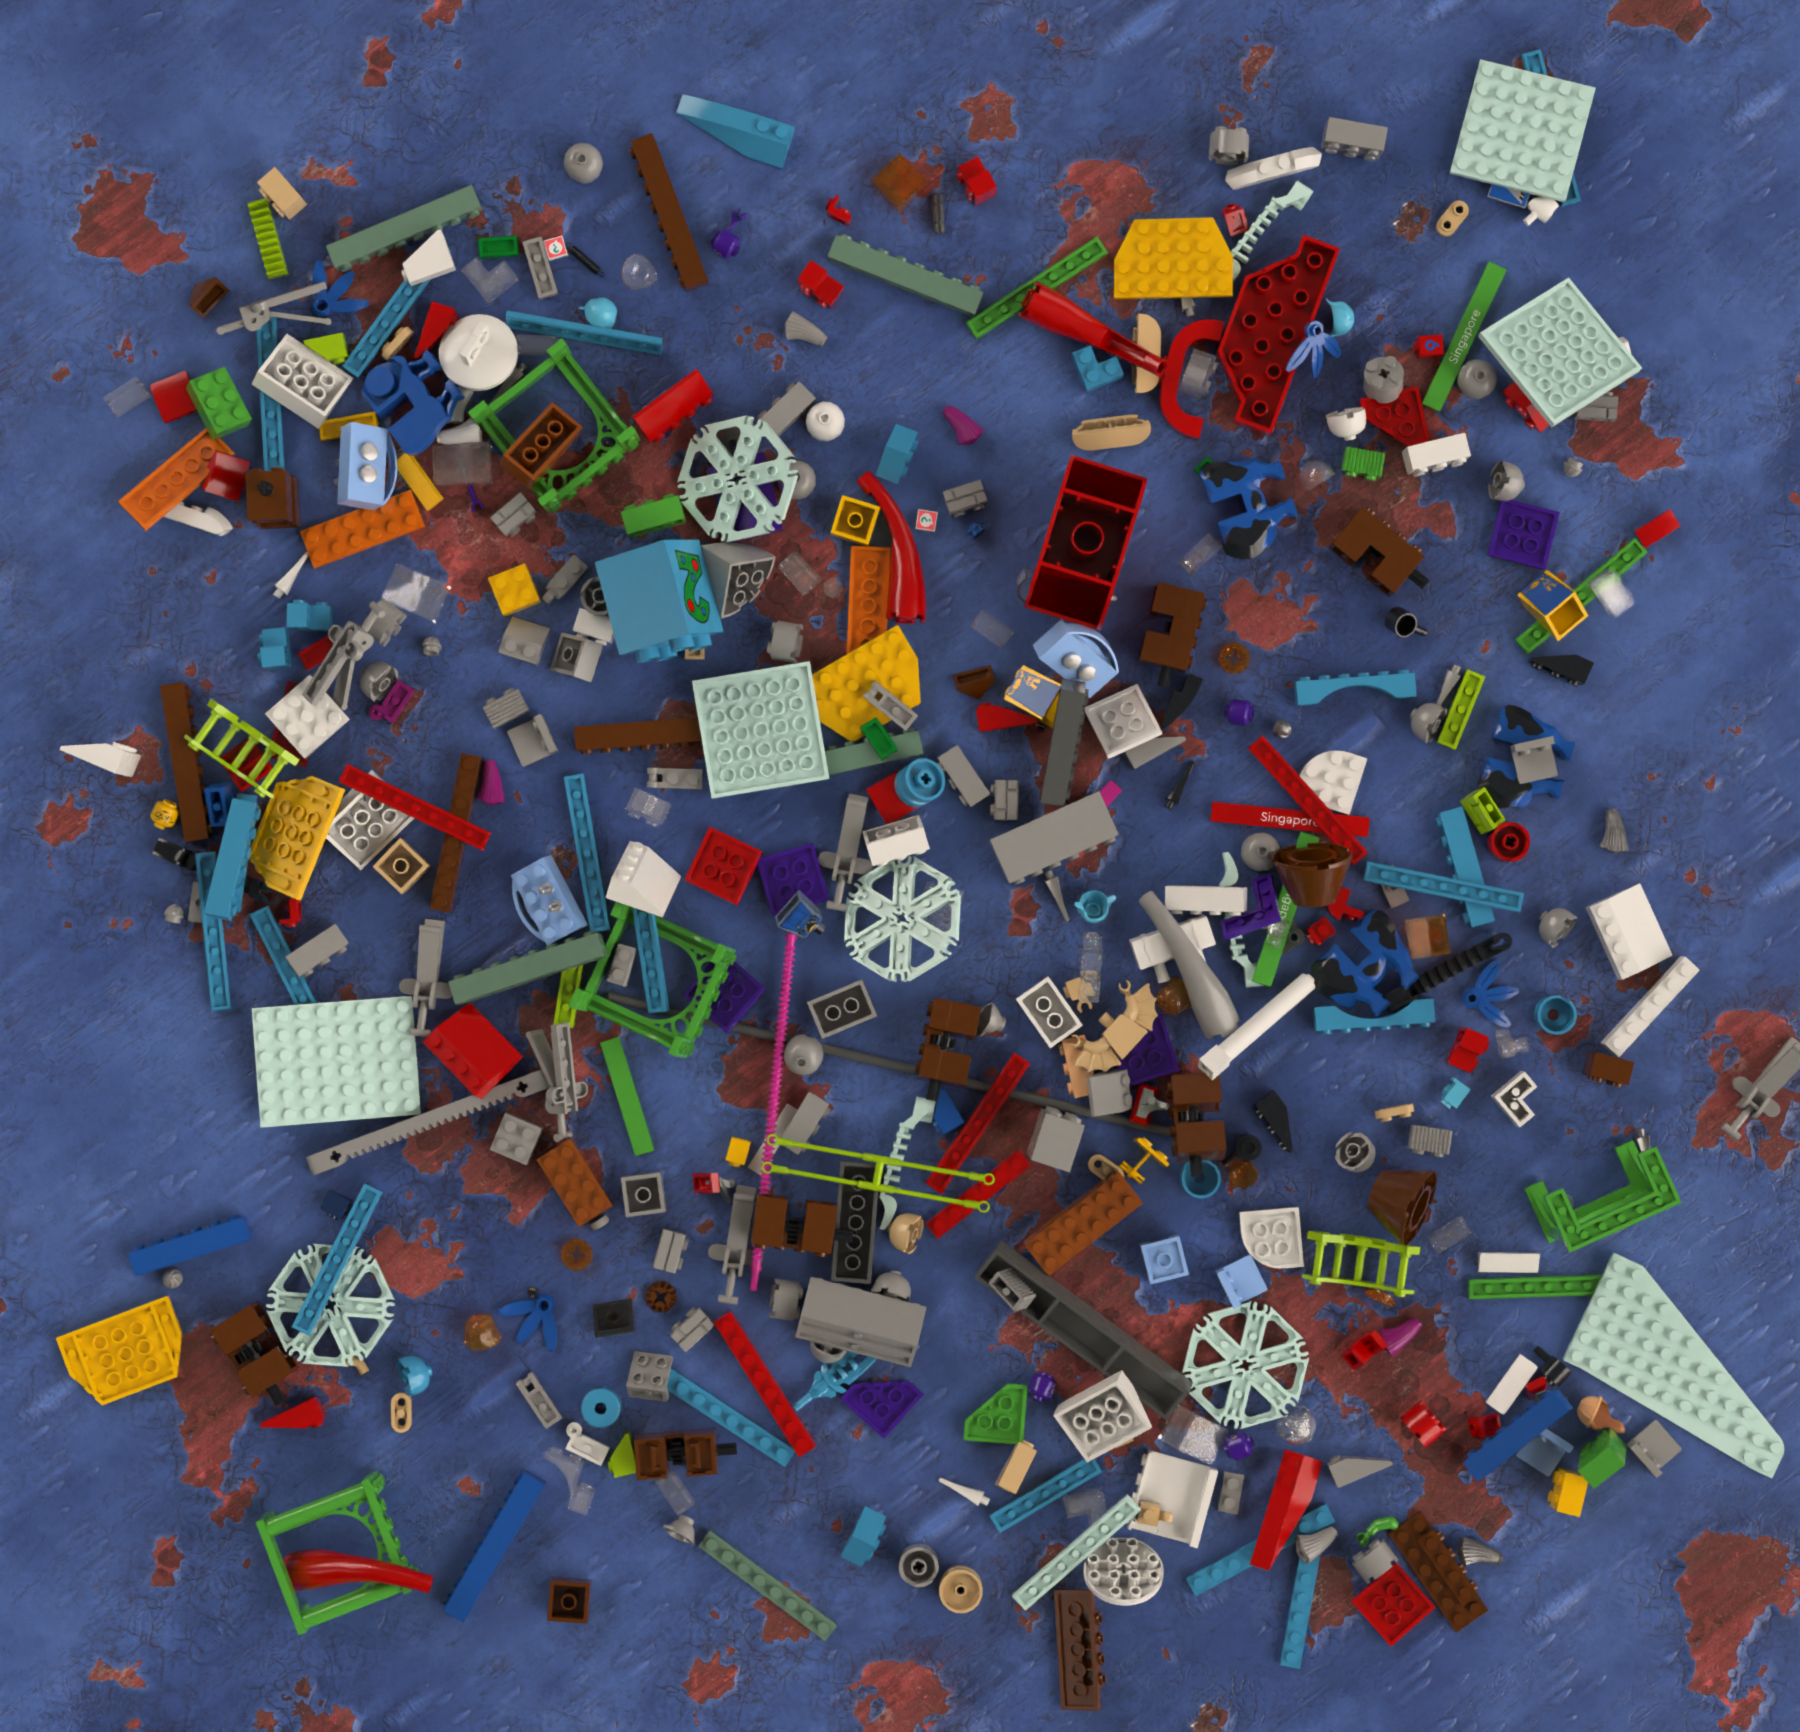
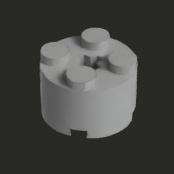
M1224 126L1215 127V131L1210 134L1209 160L1212 161V158L1216 159V163L1221 165H1238V161L1243 160V163L1248 161L1249 135L1247 134V129L1235 128L1233 130L1227 129Z
M1393 356L1379 357L1367 362L1364 370L1363 386L1366 396L1377 400L1378 403H1389L1396 400L1403 390L1404 370L1402 365Z
M382 599L377 604L385 611V616L383 618L377 617L368 633L372 635L376 642L385 647L390 641L391 635L396 636L402 628L399 624L405 620L407 615L389 601Z
M785 621L772 623V642H768L767 653L770 654L772 660L797 663L795 657H799L803 636L799 635L800 630H803L802 624Z
M775 1278L774 1282L777 1285H772L769 1307H772V1312H769V1318L794 1321V1319L799 1318L800 1307H798V1299H802L803 1288L799 1281Z
M1375 1539L1368 1545L1370 1549L1365 1553L1360 1551L1352 1557L1354 1560L1352 1565L1367 1584L1370 1583L1369 1578L1377 1579L1393 1566L1390 1563L1391 1561L1397 1562L1399 1560L1384 1540L1379 1541Z
M916 1543L902 1551L899 1558V1573L905 1582L914 1587H925L931 1584L937 1576L939 1570L938 1557L929 1545ZM917 1561L923 1564L921 1569L915 1566Z

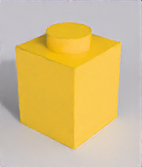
M732 1136L725 1159L729 1161V1165L739 1168L741 1165H745L752 1141Z

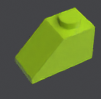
M343 333L303 340L306 347L330 363L333 362L334 365L345 363V360L349 357L346 337Z
M631 1431L625 1433L612 1454L611 1461H608L609 1471L614 1473V1478L636 1473L635 1451Z

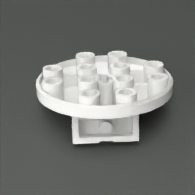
M483 314L470 315L456 321L455 325H451L445 332L439 346V360L446 376L457 386L472 391L488 390L504 382L513 372L518 359V345L511 329L498 318Z
M1109 1538L1085 1559L1083 1574L1088 1588L1098 1598L1111 1604L1129 1606L1145 1602L1158 1592L1163 1582L1164 1569L1158 1554L1147 1544L1135 1538Z

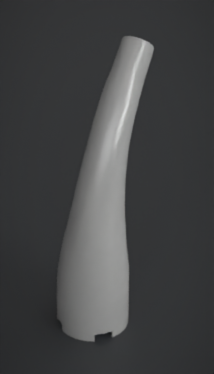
M1153 891L1147 892L1138 902L1160 932L1177 963L1192 1010L1203 1035L1208 1039H1214L1213 1036L1221 1034L1223 1038L1232 1034L1238 1028L1237 1023L1241 1021L1228 992Z

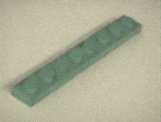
M711 1529L698 1545L699 1548L824 1641L828 1639L838 1624Z

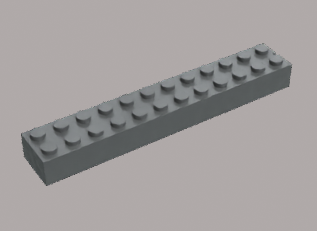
M1002 1240L979 1267L974 1278L995 1294L997 1293L988 1283L998 1271L1012 1268V1271H1015V1274L1020 1279H1023L1025 1285H1028V1288L1033 1293H1036V1297L1026 1309L1020 1310L1022 1314L1107 1377L1122 1370L1134 1386L1140 1401L1165 1420L1169 1418L1177 1408V1405L1189 1394L1193 1384L1192 1381Z

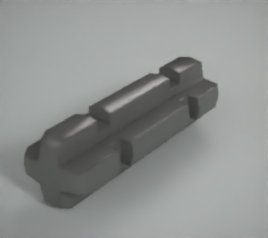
M936 194L932 195V204H934L932 206L933 223H935L933 227L935 234L944 233L943 196Z

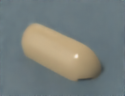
M1138 314L1136 317L1137 328H1133V342L1160 357L1161 330L1158 323L1149 315ZM1132 364V384H1136L1134 392L1144 393L1152 390L1157 385L1160 377Z
M1138 415L1085 420L1081 422L1079 427L1073 429L1072 438L1078 448L1087 451L1133 446L1140 444L1148 438L1151 432V424L1148 420L1139 419Z

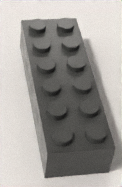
M1062 678L1040 803L1064 806L1065 800L1069 801L1071 793V783L1069 782H1073L1075 766L1072 763L1077 761L1078 746L1076 744H1080L1082 727H1079V725L1083 726L1085 718V708L1083 706H1087L1089 689H1085L1086 682Z
M841 1160L839 1178L873 1182L876 1163ZM839 1183L835 1229L853 1231L852 1243L834 1241L831 1281L871 1284L878 1191Z

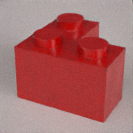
M979 157L957 167L958 173L955 174L960 185L964 184L965 195L969 202L973 201L976 206L996 195L997 186L989 171L985 170Z
M810 260L797 279L799 291L807 297L811 295L816 298L815 302L823 308L827 306L831 309L844 290L842 284L830 277L824 268Z
M1515 382L1502 392L1506 398L1505 403L1512 410L1514 408L1517 409L1518 413L1525 418L1524 423L1530 430L1535 429L1541 433L1549 426Z
M1460 1027L1446 1064L1471 1073V1070H1475L1479 1060L1477 1056L1482 1055L1483 1052L1486 1053L1490 1044L1488 1042L1489 1037L1469 1028Z

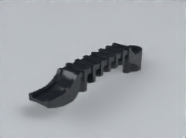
M159 837L152 854L181 867H187L190 871L194 870L197 872L195 853ZM246 875L244 892L248 896L271 906L277 905L282 901V893L267 887L264 882ZM262 891L265 893H273L275 891V896L278 897L277 900L271 902L270 897L262 893Z
M1504 932L1495 934L1473 945L1472 948L1464 950L1463 953L1453 956L1452 959L1444 961L1443 964L1435 966L1432 970L1426 971L1406 990L1401 985L1383 995V998L1390 1003V1010L1394 1011L1420 997L1421 993L1429 992L1432 987L1435 988L1440 983L1448 981L1449 978L1456 977L1458 973L1467 971V968L1476 966L1478 962L1485 961L1509 949L1512 945V938ZM1500 939H1504L1505 942H1503L1502 945L1493 947V945L1497 944L1500 941Z

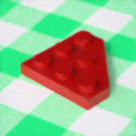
M1418 386L1403 389L1399 397L1389 403H1378L1377 400L1368 397L1359 399L1360 406L1363 409L1365 408L1366 421L1408 447L1430 441Z

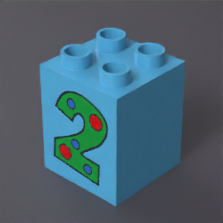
M661 540L595 562L619 655L635 654L637 663L651 660L655 662L677 657L678 651L686 649L695 651L712 646L710 636L724 632L699 540Z

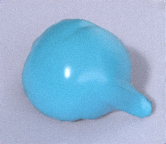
M607 298L591 299L585 306L579 307V309L585 310L586 319L593 326L611 329L615 324L617 308Z
M1326 298L1333 312V329L1329 335L1334 337L1346 334L1354 324L1353 310L1345 302H1332Z
M1092 890L1084 893L1079 902H1075L1074 905L1085 921L1099 923L1106 918L1109 913V907L1117 897L1115 895L1107 897L1100 891Z

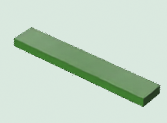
M620 1037L601 1042L602 1051L635 1156L654 1151L655 1149Z

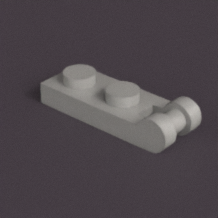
M875 680L872 683L873 687L869 692L866 691L863 697L906 731L918 717V714ZM878 692L883 695L879 701L875 698Z
M647 768V774H649L647 788L702 789L703 769ZM657 774H663L662 782H657Z
M533 1371L528 1373L527 1377L523 1380L519 1379L516 1381L517 1387L545 1429L563 1418ZM532 1383L535 1388L529 1392L527 1386Z

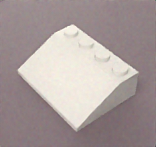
M286 334L258 370L252 385L319 429L352 382L353 377Z
M113 742L112 745L103 743L60 747L61 751L115 774L129 777L133 776L141 758V755L136 753L137 749Z
M371 770V771L368 773V774H370V775H372V776H374V777H376V778H378V779L384 781V780L381 779L373 770ZM352 789L341 799L326 839L362 870L414 818Z
M629 841L611 878L606 898L663 917L681 879V875L649 847L644 846L640 842Z
M1640 883L1585 907L1618 980L1628 978L1672 956Z
M1122 1370L1058 1404L1053 1415L1086 1462L1152 1428L1134 1386Z

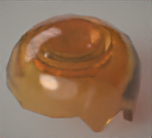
M1236 1161L1229 1168L1228 1182L1234 1189L1239 1187L1245 1190L1249 1186L1254 1185L1258 1180V1169L1250 1161Z

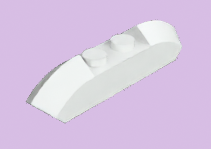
M1308 147L1250 162L1228 170L1225 181L1233 190L1313 169L1319 166L1322 153L1314 147Z
M182 501L164 516L165 518L218 536H223L233 529L230 522L217 510L208 507L203 513L202 508L194 505L191 508L185 507Z

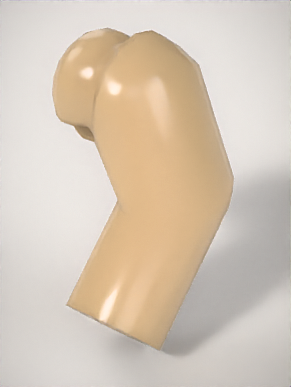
M353 1356L354 1365L352 1366L357 1368L360 1375L368 1372L369 1368L364 1360L360 1361L358 1356ZM346 1358L348 1366H351L348 1362V1358Z

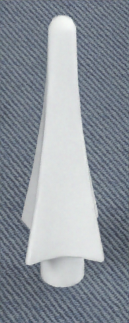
M308 552L304 553L294 567L275 584L277 588L273 594L275 597L280 599L283 594L288 595L298 572L309 556Z
M939 1478L940 1483L957 1491L977 1506L980 1503L988 1505L990 1498L983 1496L985 1492Z

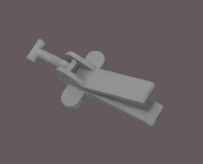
M323 281L240 307L239 311L242 320L218 326L216 332L222 335L246 327L249 331H256L270 319V316L330 325L331 319L327 317L321 318L269 311L270 307L327 289L326 283Z
M373 601L369 604L372 611L362 626L348 620L344 628L333 625L329 629L328 637L334 644L302 694L311 705L317 706L337 675L332 699L342 710L347 709L355 661H359L363 653L374 642V638L368 633L377 617L383 618L385 616V611L376 602Z
M849 794L837 853L822 852L818 857L821 866L834 869L832 881L837 882L834 901H827V909L846 912L847 904L841 903L845 883L851 885L853 873L866 875L873 869L872 863L869 860L857 858L869 797Z
M425 919V924L420 925L417 979H403L399 984V989L402 993L414 995L413 1007L419 1008L417 1028L410 1029L411 1036L427 1037L431 1033V1030L425 1029L427 1009H435L436 998L449 999L453 997L449 983L438 982L446 921Z
M569 1022L551 1025L553 1052L543 1029L526 1032V1037L550 1086L546 1091L545 1108L548 1113L557 1115L558 1134L553 1136L555 1142L572 1138L571 1131H566L565 1114L571 1111H578L577 1099L585 1097L588 1092V1086L585 1082H575Z
M1790 1037L1754 1083L1741 1076L1733 1079V1089L1742 1096L1735 1106L1741 1109L1742 1112L1731 1126L1725 1122L1721 1129L1736 1141L1741 1137L1737 1130L1748 1117L1756 1119L1761 1113L1768 1117H1776L1780 1113V1106L1772 1097L1800 1069V1043L1796 1039Z
M737 1184L733 1199L727 1245L713 1244L708 1250L710 1258L724 1261L722 1274L728 1275L725 1295L719 1294L718 1302L738 1304L739 1297L733 1296L736 1276L742 1277L744 1265L751 1266L753 1262L751 1256L754 1255L752 1252L754 1249L747 1248L756 1187Z

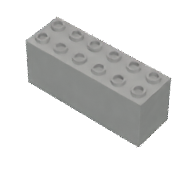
M1098 791L989 840L1008 884L1013 883L1015 886L1024 882L1025 876L1031 875L1033 878L1042 874L1043 868L1049 867L1051 870L1062 865L1061 860L1067 858L1069 862L1080 857L1079 852L1085 850L1087 854L1098 849L1097 844L1103 842L1105 846L1116 841L1115 836L1119 834Z
M1047 1105L1046 1109L1041 1108L1027 1150L1029 1158L1033 1161L1070 1172L1085 1127L1081 1122L1082 1120L1077 1115L1065 1112L1062 1115L1058 1109Z
M811 1277L795 1337L911 1367L918 1346L926 1307L918 1303H910L898 1298L883 1296L879 1293L867 1292L860 1288L844 1286L841 1283H833L821 1278Z

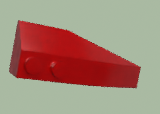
M1287 1449L1284 1450L1250 1565L1270 1570L1312 1500L1322 1461Z

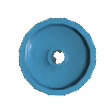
M926 758L917 759L898 772L894 782L895 791L899 799L906 805L922 807L939 797L943 792L945 786L944 773L934 761Z

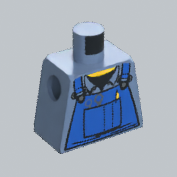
M800 890L795 893L775 916L777 927L802 938H806L811 931L820 935L825 929V925L820 922L822 920L820 909Z

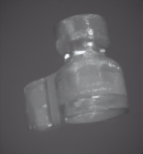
M1282 918V921L1261 928L1263 930L1268 929L1267 944L1275 948L1280 947L1281 941L1286 936L1290 926V922Z
M1508 1029L1495 1030L1497 1051L1500 1059L1514 1057L1517 1052L1521 1054L1529 1052L1526 1037L1518 1038L1515 1041L1512 1039Z

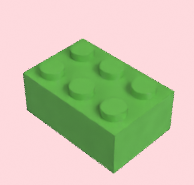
M225 367L189 381L186 390L212 441L243 429L250 424L252 418Z
M668 494L662 497L663 500L655 501V499L644 501L642 506L636 507L634 504L624 507L625 510L621 511L628 537L632 539L687 523L679 496Z
M1611 1427L1607 1431H1600L1593 1442H1586L1580 1448L1578 1472L1593 1489L1625 1465L1626 1444Z

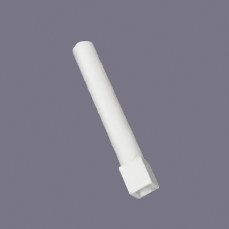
M1304 973L1298 976L1219 1046L1216 1044L1199 1059L1198 1067L1211 1080L1215 1079L1229 1066L1236 1056L1315 989L1314 978Z

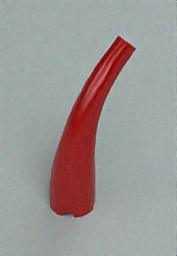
M1038 281L1034 282L1036 288L1034 290L1029 289L1021 304V307L1025 308L1024 312H1019L1018 315L1020 318L1048 332L1096 347L1158 377L1165 374L1168 368L1166 360L1108 327L1063 294Z
M867 471L857 480V484L867 496L871 495L880 507L892 537L886 620L890 621L891 617L896 618L895 623L915 624V620L920 619V623H925L927 608L926 589L915 540L905 517L894 499L870 471Z
M325 1549L294 1551L283 1560L295 1591L319 1589L351 1582H372L429 1593L434 1579L433 1575L401 1565Z

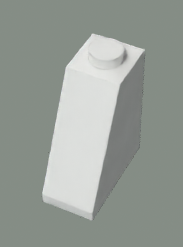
M441 229L437 230L403 263L404 270L401 271L405 282L409 281L411 286L456 270Z

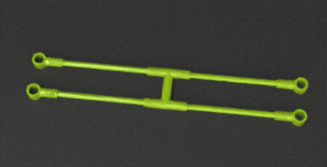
M770 1134L767 1137V1143L770 1146H795L856 1157L865 1161L875 1162L876 1166L873 1182L854 1181L788 1169V1167L774 1165L769 1161L764 1162L762 1165V1171L766 1174L771 1172L785 1175L793 1174L858 1186L857 1188L889 1194L898 1193L964 1205L963 1207L978 1209L982 1213H986L990 1209L989 1203L985 1200L980 1202L967 1199L959 1200L894 1188V1186L880 1183L884 1164L900 1165L966 1177L969 1180L984 1182L986 1185H992L995 1181L994 1175L991 1173H967L900 1161L897 1158L865 1152L862 1154L795 1142L793 1139L778 1137L776 1134ZM771 1136L776 1137V1143H770L769 1138ZM770 1164L772 1169L766 1171L764 1165ZM988 1175L993 1178L990 1183L985 1181V1177ZM982 1203L988 1205L986 1210L980 1209Z

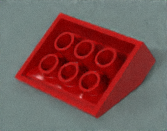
M695 369L636 413L633 418L651 444L654 441L658 443L665 438L664 434L669 430L674 431L680 427L682 420L685 418L689 420L696 415L698 408L701 406L705 408L712 403L714 395L700 372Z
M472 1003L467 1004L437 1026L422 1041L463 1085L480 1099H483L523 1058L517 1049Z

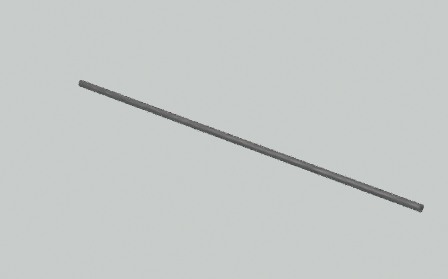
M609 992L607 1000L648 1011L646 1000ZM669 1006V1011L656 1013L674 1017L684 1009ZM688 1012L686 1016L689 1021H691L690 1016H693L692 1012ZM709 1018L707 1020L704 1019L702 1023L704 1025L720 1028ZM737 1023L731 1030L776 1042L774 1038H777L775 1031ZM784 1036V1038L786 1039V1041H784V1044H787L788 1041L794 1036ZM820 1042L824 1054L918 1076V1074H915L916 1065ZM967 1078L965 1088L987 1092L992 1084ZM1013 1089L1008 1096L1011 1099L1044 1107L1047 1105L1060 1111L1170 1137L1169 1126L1149 1122L1148 1127L1128 1122L1129 1117L1115 1113L1091 1117L1090 1107Z

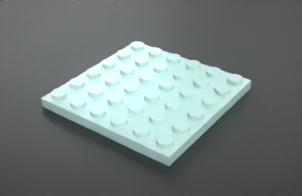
M1480 59L1449 174L1565 202L1596 88Z
M1570 278L1565 279L1478 335L1551 428L1642 369L1640 364Z
M810 661L692 681L712 799L829 779Z

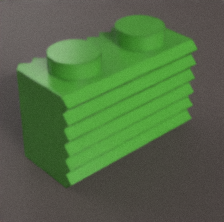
M1346 447L1340 472H1344V476L1356 478L1357 475L1364 476V480L1376 481V478L1380 479L1382 475L1385 453Z

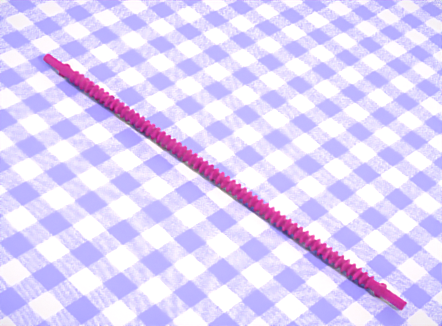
M790 932L785 934L787 942L786 946H784L786 952H783L785 954V958H783L785 963L782 964L784 969L781 970L783 972V975H781L783 980L780 981L782 983V986H780L782 991L779 992L781 998H778L780 1000L778 1004L780 1009L777 1010L779 1012V1015H777L779 1020L776 1021L778 1023V1026L775 1027L777 1029V1032H775L777 1038H774L776 1040L774 1044L776 1048L773 1049V1052H775V1055L772 1056L774 1057V1061H772L774 1066L771 1067L773 1069V1072H771L773 1077L770 1078L772 1083L769 1084L771 1086V1089H769L771 1095H768L770 1106L767 1107L769 1109V1112L766 1113L768 1115V1118H766L768 1123L765 1124L767 1126V1129H765L767 1134L764 1135L766 1141L763 1142L765 1143V1147H763L765 1152L762 1153L764 1158L761 1159L764 1162L774 1161L772 1159V1156H774L772 1150H775V1148L767 1143V1137L777 1132L775 1130V1127H777L775 1122L778 1121L776 1119V1116H778L776 1111L779 1110L777 1104H780L778 1102L780 1098L778 1093L781 1092L779 1090V1087H781L779 1082L782 1081L780 1076L783 1075L781 1073V1070H783L781 1065L784 1064L782 1062L784 1058L782 1054L784 1053L783 1047L786 1046L784 1044V1041H786L784 1036L787 1035L785 1030L788 1029L785 1025L788 1024L786 1019L789 1018L787 1016V1013H789L787 1007H790L788 1004L790 999L788 997L791 995L789 990L792 989L790 987V984H792L790 979L793 978L791 973L794 971L791 968L794 967V964H792V961H795L793 959V955H795L793 950L796 949L794 943L797 940V935ZM771 1136L769 1138V1142L774 1144L775 1142H773V1140L776 1137ZM765 1164L764 1169L770 1171L771 1165ZM760 1170L762 1172V1175H760L762 1181H759L761 1187H759L761 1191L759 1193L769 1194L768 1190H771L769 1188L771 1184L769 1179L772 1177L770 1173L766 1174ZM755 1248L752 1250L754 1255L751 1256L753 1262L750 1266V1270H752L750 1290L758 1291L759 1274L762 1271L761 1259H763L761 1254L764 1253L762 1249Z

